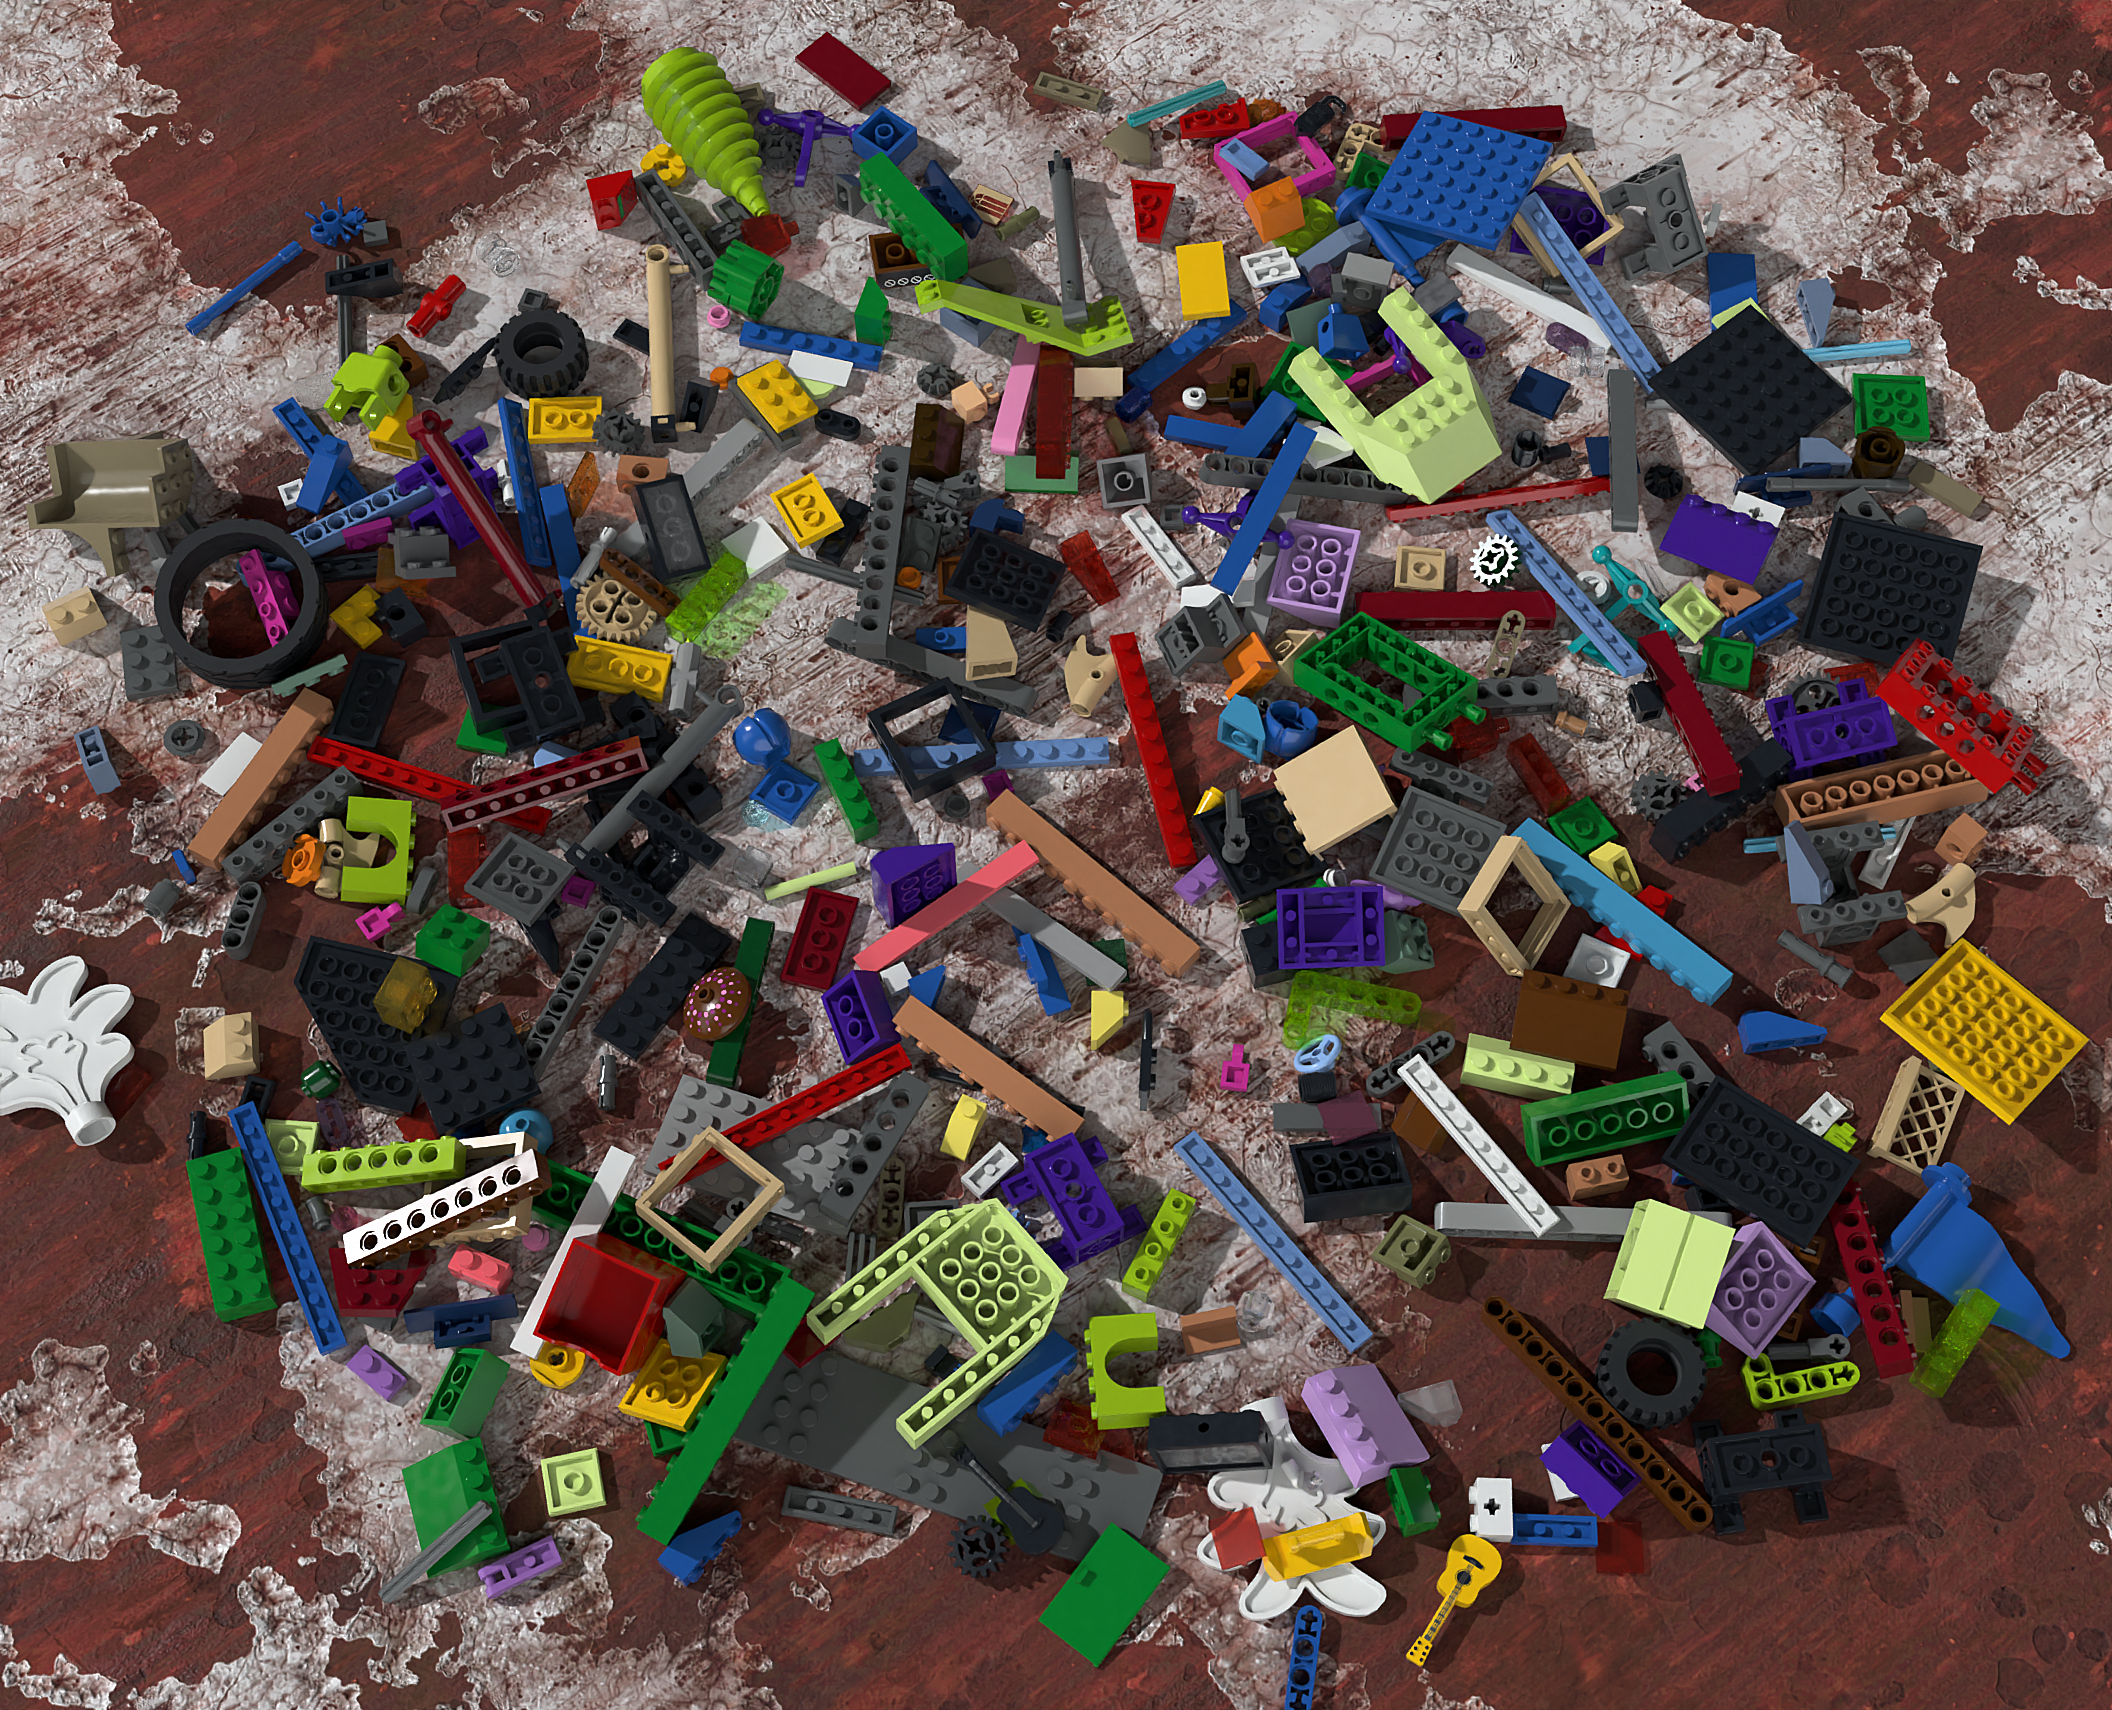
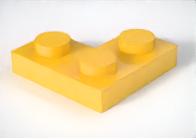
M368 584L330 614L331 620L363 650L383 635L381 629L369 619L377 611L374 601L381 596Z

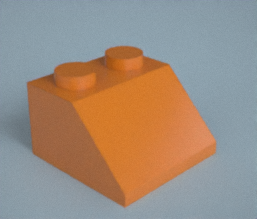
M1291 176L1249 193L1243 202L1263 244L1305 226L1301 196Z

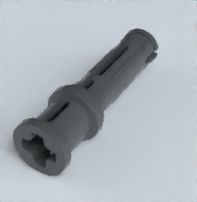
M1787 929L1782 932L1776 942L1816 968L1821 977L1826 976L1837 983L1838 988L1841 990L1855 972L1854 969H1847L1835 961L1836 958L1829 955L1827 957Z

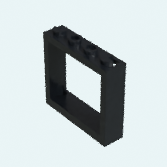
M537 617L448 639L450 654L477 735L526 721L527 713L524 705L519 704L483 714L464 653L496 646L502 640L540 628Z
M948 676L867 713L870 731L914 804L996 766L998 750L994 742L988 741L983 724L980 721L976 722L971 705L963 701L957 683L953 684ZM947 695L982 752L919 781L885 723Z

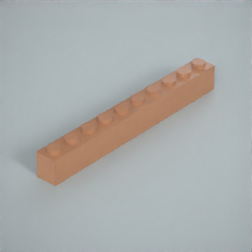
M1008 789L986 808V823L992 830L1000 831L1013 847L1022 840H1025L1039 858L1040 862L1038 864L1043 867L1049 877L1057 878L1062 882L1066 891L1079 896L1088 909L1096 910L1106 924L1109 926L1114 925L1121 931L1122 936L1128 942L1136 943L1146 957L1154 958L1158 961L1161 968L1167 974H1173L1179 979L1198 960L1201 948L1198 944Z

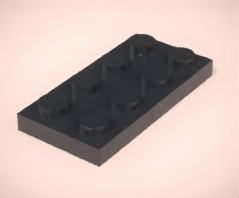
M358 651L326 738L359 749L377 752L408 666L405 660Z

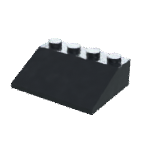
M1395 1132L1289 1145L1298 1202L1304 1223L1412 1210V1183Z

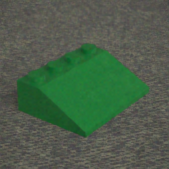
M480 1436L453 1444L402 1469L421 1552L478 1501L486 1500L493 1509L488 1517L426 1571L428 1579L513 1552L486 1446Z

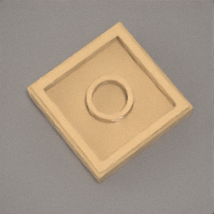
M1397 545L1394 591L1411 592L1418 590L1422 592H1436L1444 590L1447 549Z

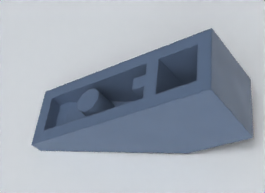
M1357 221L1339 228L1296 258L1295 262L1306 278H1310L1345 264L1348 252L1367 256L1372 237L1362 223Z
M1828 278L1800 281L1795 295L1813 348H1820L1823 344L1833 301L1836 296L1833 286L1831 287Z
M96 725L74 734L85 773L96 794L108 793L121 786L117 770L99 726Z
M1794 820L1784 827L1791 903L1821 905L1831 897L1833 882L1830 880L1829 870L1799 820Z

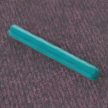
M1223 80L1213 82L1128 114L1127 123L1132 128L1223 94L1226 92L1227 86Z

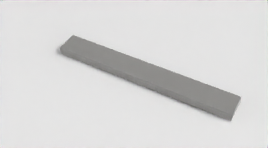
M967 860L956 871L957 885L979 871L980 868ZM1006 886L981 902L1023 933H1030L1033 940L1109 993L1126 977L1127 970Z

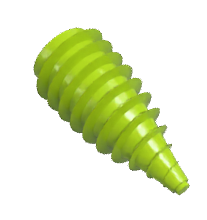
M681 47L662 55L649 66L641 81L644 111L653 120L655 127L661 131L663 138L671 144L673 151L677 155L682 156L685 165L693 168L697 177L706 180L710 187L721 189L724 195L728 197L734 196L736 201L744 205L756 218L760 220L767 218L771 214V207L762 186L763 176L758 173L762 165L761 158L756 156L759 150V143L752 139L754 128L751 124L747 123L748 114L741 108L740 98L733 94V85L726 80L724 70L718 67L717 58L711 53L700 52L694 47Z

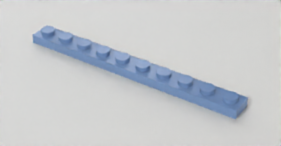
M1536 191L1528 195L1518 210L1519 214L1629 370H1633L1634 377L1648 396L1655 391L1648 385V381L1662 369Z
M1507 508L1487 514V524L1496 534H1500L1502 537L1507 535L1519 545L1518 549L1522 551V555L1518 558L1523 561L1524 566L1622 677L1627 678L1645 672L1646 662L1513 513Z
M1108 737L994 743L998 750L996 766L988 770L1109 764ZM977 744L899 748L915 774L937 773L982 752ZM882 749L854 750L856 777L897 775Z
M1195 1130L1174 1145L1173 1150L1351 1354L1372 1338L1373 1333Z

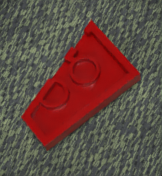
M1245 97L1237 99V103L1227 105V103L1220 104L1218 109L1212 111L1203 109L1179 117L1181 139L1236 136L1242 131L1250 130Z
M1131 179L1137 240L1141 243L1161 245L1176 193V184Z
M1649 885L1635 899L1662 919L1673 895ZM1605 925L1593 935L1595 939L1630 953V958L1638 962L1643 957V954L1634 952L1625 940L1615 937Z

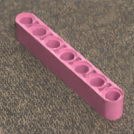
M1020 333L992 435L991 454L1014 457L1017 455L1044 352V341L1033 344L1032 341L1027 342L1024 334Z

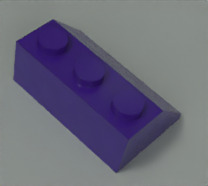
M852 970L820 996L846 1065L862 1062L902 1041L901 1035L895 1031L897 1025L892 1021L894 1017L876 971Z
M1580 1419L1562 1432L1539 1458L1551 1473L1556 1474L1566 1483L1569 1491L1578 1495L1587 1504L1589 1510L1599 1515L1602 1519L1612 1512L1642 1480L1628 1464Z

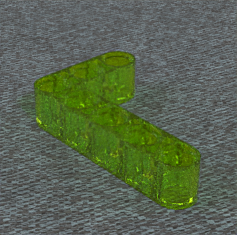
M1302 970L1295 974L1293 978L1281 1041L1290 1050L1300 1049L1304 1045L1312 1005L1402 1024H1411L1419 1016L1421 1000L1417 994ZM1301 983H1305L1309 985L1310 988L1302 989L1298 985ZM1332 989L1336 992V994L1329 995L1325 993L1324 990ZM1357 994L1361 996L1362 999L1354 1000L1350 997V995ZM1384 1000L1388 1005L1381 1006L1376 1001ZM1409 1005L1413 1007L1414 1010L1406 1011L1403 1009L1402 1006ZM1301 1007L1305 1012L1297 1013L1293 1008ZM1296 1031L1300 1036L1292 1037L1288 1032Z

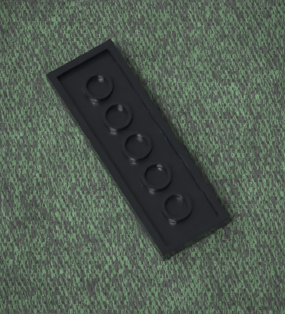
M690 912L593 1029V1034L636 1063L685 1003L694 984L711 971L732 945V939Z

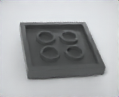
M509 832L467 881L464 889L465 892L531 927L574 875L575 866Z

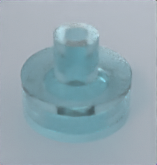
M750 800L744 804L742 817L748 826L759 827L768 820V810L762 801Z

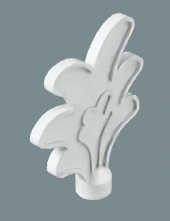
M68 956L53 962L40 972L33 981L28 995L0 986V1116L31 1107L52 1110L65 1120V1125L77 1145L89 1146L108 1137L116 1126L115 1119L104 1103L105 1091L112 1077L131 1061L135 1049L125 1035L110 1033V1031L129 1011L134 1003V996L130 989L124 985L109 984L89 991L75 1002L81 987L88 977L89 971L87 965L79 956Z
M1277 1396L1262 1399L1240 1408V1412L1251 1409L1260 1411L1274 1436L1273 1469L1220 1472L1212 1477L1207 1488V1494L1211 1502L1220 1509L1235 1511L1224 1524L1208 1534L1199 1544L1197 1549L1199 1561L1216 1570H1236L1262 1557L1258 1546V1541L1261 1539L1340 1519L1358 1512H1365L1374 1540L1373 1547H1375L1386 1531L1384 1519L1378 1515L1353 1507L1344 1501V1499L1355 1495L1361 1487L1355 1489L1338 1459L1317 1456L1298 1442L1291 1430L1283 1397ZM1292 1458L1299 1469L1304 1472V1487L1301 1489L1293 1486L1281 1467L1282 1464ZM1262 1560L1256 1577L1242 1593L1238 1604L1241 1615L1251 1621L1268 1620L1283 1614L1291 1608L1298 1600L1303 1589L1306 1588L1318 1602L1328 1609L1346 1616L1363 1617L1377 1611L1385 1601L1386 1590L1380 1583L1358 1570L1350 1562L1288 1580L1274 1582L1266 1572Z

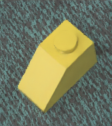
M1607 842L1589 854L1593 867L1632 897H1636L1643 891L1625 847Z
M1092 991L1091 1050H1097L1123 1026V1016L1128 1017L1129 1001H1123V991H1112L1111 993L1108 991Z
M962 1094L950 1118L940 1148L941 1152L965 1162L988 1116L986 1103Z

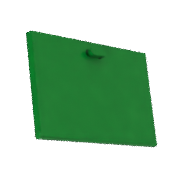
M1111 1522L1038 1621L1093 1663L1094 1667L1098 1668L1164 1579L1171 1566L1166 1565Z

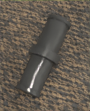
M610 1054L601 1055L599 1057L600 1076L597 1079V1086L599 1087L598 1109L611 1111L615 1110V1087L618 1086V1079H616L617 1057Z

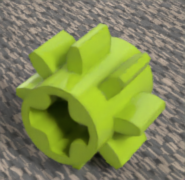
M1846 1122L1842 1126L1835 1123L1823 1137L1847 1153L1857 1141L1852 1136L1856 1130Z

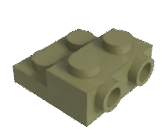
M1402 1213L1371 1256L1375 1262L1395 1271L1398 1278L1421 1289L1425 1283L1430 1284L1436 1274L1435 1268L1440 1262H1447L1451 1255V1246L1446 1235Z

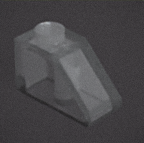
M1452 1379L1398 1394L1396 1400L1402 1410L1432 1426L1439 1424L1442 1427L1451 1426L1458 1422L1457 1419H1460L1463 1412Z

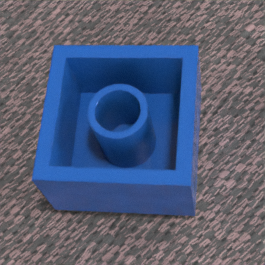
M881 105L852 133L853 152L865 160L883 152L897 167L918 147L917 128Z

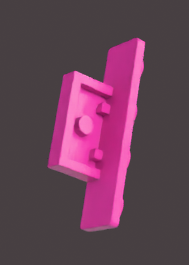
M253 549L241 557L239 563L273 647L289 633L290 627L287 620L298 619L300 610L285 572L267 570L259 549Z

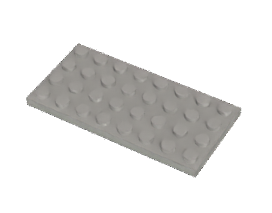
M683 1074L644 1166V1174L657 1177L660 1173L657 1164L677 1155L681 1150H686L692 1144L694 1136L696 1134L700 1135L709 1125L721 1133L776 1104L719 1085L709 1084L706 1081ZM815 1117L746 1152L748 1156L784 1183L785 1195L768 1214L848 1240L849 1232H851L859 1209L846 1228L819 1212L821 1202L818 1201V1198L825 1186L828 1188L832 1186L835 1181L832 1178L833 1173L839 1164L844 1166L849 1157L846 1156L849 1147L853 1142L858 1143L863 1136L860 1134V1131ZM871 1142L866 1145L870 1151L880 1150L879 1145ZM731 1161L681 1185L727 1201L737 1197L745 1198L750 1204L765 1189ZM854 1165L852 1167L853 1171L858 1174L866 1172L865 1167L862 1165ZM847 1187L838 1189L842 1196L853 1194Z

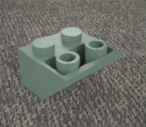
M1394 910L1384 913L1385 966H1378V969L1392 974H1400L1435 967L1433 950L1429 944L1427 926L1424 920Z
M687 1278L663 1307V1318L666 1320L668 1331L667 1340L674 1356L702 1359L726 1329L722 1304L694 1278Z

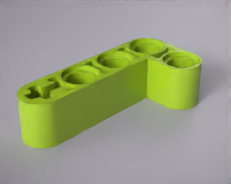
M1760 1353L1756 1359L1748 1356L1740 1368L1741 1378L1749 1402L1757 1410H1769L1849 1392L1860 1378L1858 1367L1849 1361L1775 1376L1771 1362L1764 1353ZM1749 1363H1755L1760 1366L1761 1373L1754 1372L1750 1368ZM1812 1378L1819 1379L1823 1384V1388L1813 1385ZM1785 1384L1793 1385L1797 1393H1789L1785 1388ZM1758 1390H1765L1769 1394L1770 1399L1760 1397Z

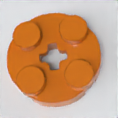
M303 834L294 840L298 844L293 850L288 848L282 864V874L288 879L286 881L298 887L304 886L310 881H317L321 875L320 865L323 854L326 851V844L308 834Z

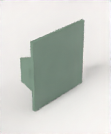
M1330 298L1286 312L1293 342L1307 348L1313 346L1319 352L1318 323L1329 315L1328 306L1332 304Z

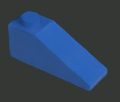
M1300 273V278L1285 281L1276 287L1260 304L1259 322L1278 333L1288 322L1286 312L1300 308L1318 288L1319 284L1310 278H1306L1302 273Z
M329 434L324 436L312 457L295 504L296 507L316 515L320 513L354 458L347 441Z
M1747 1011L1741 1015L1737 1023L1744 1054L1820 1044L1827 1035V1029L1770 1011Z

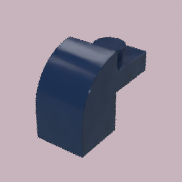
M1005 499L987 500L980 504L973 514L969 524L970 538H972L977 527L996 535L999 529L1023 535L1025 514L1015 509H1005Z

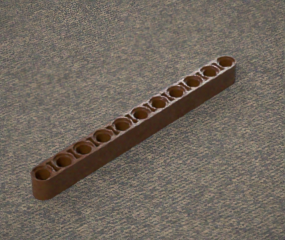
M1498 1295L1488 1297L1480 1312L1482 1322L1577 1419H1580L1597 1434L1607 1446L1642 1478L1640 1483L1688 1531L1693 1533L1703 1531L1713 1518V1512L1709 1504L1503 1297ZM1488 1308H1498L1501 1315L1494 1316L1490 1314ZM1516 1327L1521 1335H1511L1507 1328ZM1536 1347L1541 1355L1533 1356L1528 1352L1527 1348ZM1547 1368H1557L1560 1371V1376H1552ZM1567 1388H1577L1581 1396L1574 1397L1570 1395ZM1588 1408L1598 1409L1601 1417L1591 1416ZM1615 1428L1619 1430L1621 1438H1613L1609 1434L1608 1429ZM1629 1449H1637L1641 1453L1642 1458L1634 1459L1631 1457ZM1655 1469L1659 1471L1662 1475V1480L1653 1479L1649 1470ZM1676 1490L1680 1492L1683 1501L1674 1500L1671 1497L1670 1491ZM1691 1512H1699L1703 1516L1704 1522H1696L1692 1518Z

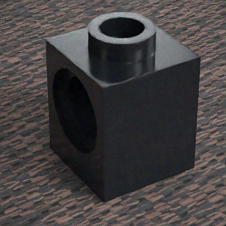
M1655 680L1649 682L1639 681L1630 686L1626 698L1636 724L1660 718L1665 705Z

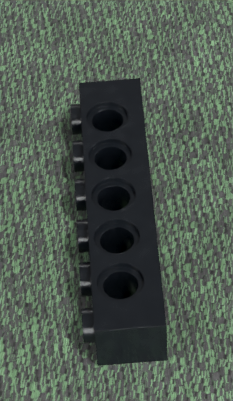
M634 690L609 706L611 718L621 730L625 726L635 723V720L643 719L645 716L653 714L650 711L651 707L644 696L639 697ZM655 714L658 738L656 740H640L650 767L677 740L672 731L669 733L664 728L665 724L658 714ZM693 760L682 771L687 774L681 777L678 776L669 785L668 790L696 825L699 826L723 810L721 802L723 795L715 785L712 787L707 782L709 780L708 776L701 767L698 769L695 767ZM696 790L702 791L700 794L697 795L691 794Z

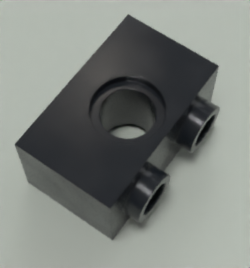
M400 586L374 601L377 609L374 614L381 625H387L389 629L386 631L394 643L398 641L403 649L429 635L425 621Z

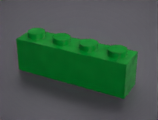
M838 738L814 746L815 761L855 844L879 835L878 820Z

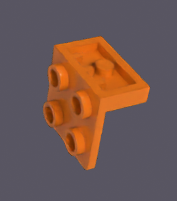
M1252 632L1223 660L1222 664L1233 681L1224 693L1229 701H1231L1235 694L1251 699L1280 671L1257 632Z

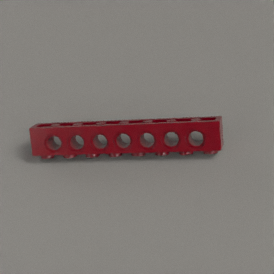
M638 735L440 798L441 812L449 833L649 770L647 758Z
M1851 1176L1827 1214L1880 1379L1914 1372L1913 1360H1918L1914 1344L1907 1343L1905 1336L1909 1335L1906 1320L1905 1318L1899 1319L1897 1312L1901 1311L1897 1295H1891L1889 1289L1893 1287L1889 1271L1884 1272L1882 1264H1885L1881 1247L1875 1248L1873 1241H1877V1235L1873 1224H1867L1866 1218L1870 1216L1866 1202H1860L1858 1197L1862 1195L1858 1179L1853 1180ZM1843 1201L1849 1202L1847 1204H1840ZM1850 1224H1856L1854 1227H1848ZM1857 1247H1864L1862 1250H1855ZM1866 1270H1871V1271H1873V1272L1868 1273V1274L1862 1273L1863 1271H1866ZM1872 1294H1880L1879 1297H1870ZM1879 1318H1888L1887 1321H1878ZM1888 1342H1896V1343H1897V1344H1895V1345H1893V1346H1888V1345H1886V1343H1888Z

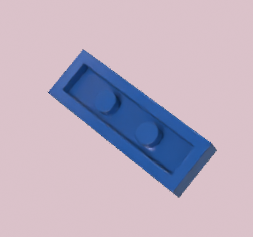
M1513 1513V1537L1510 1540V1545L1597 1547V1516Z

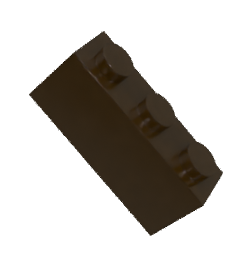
M916 403L909 460L910 480H916L918 477H921L931 482H944L945 479L959 476L965 420L940 404Z

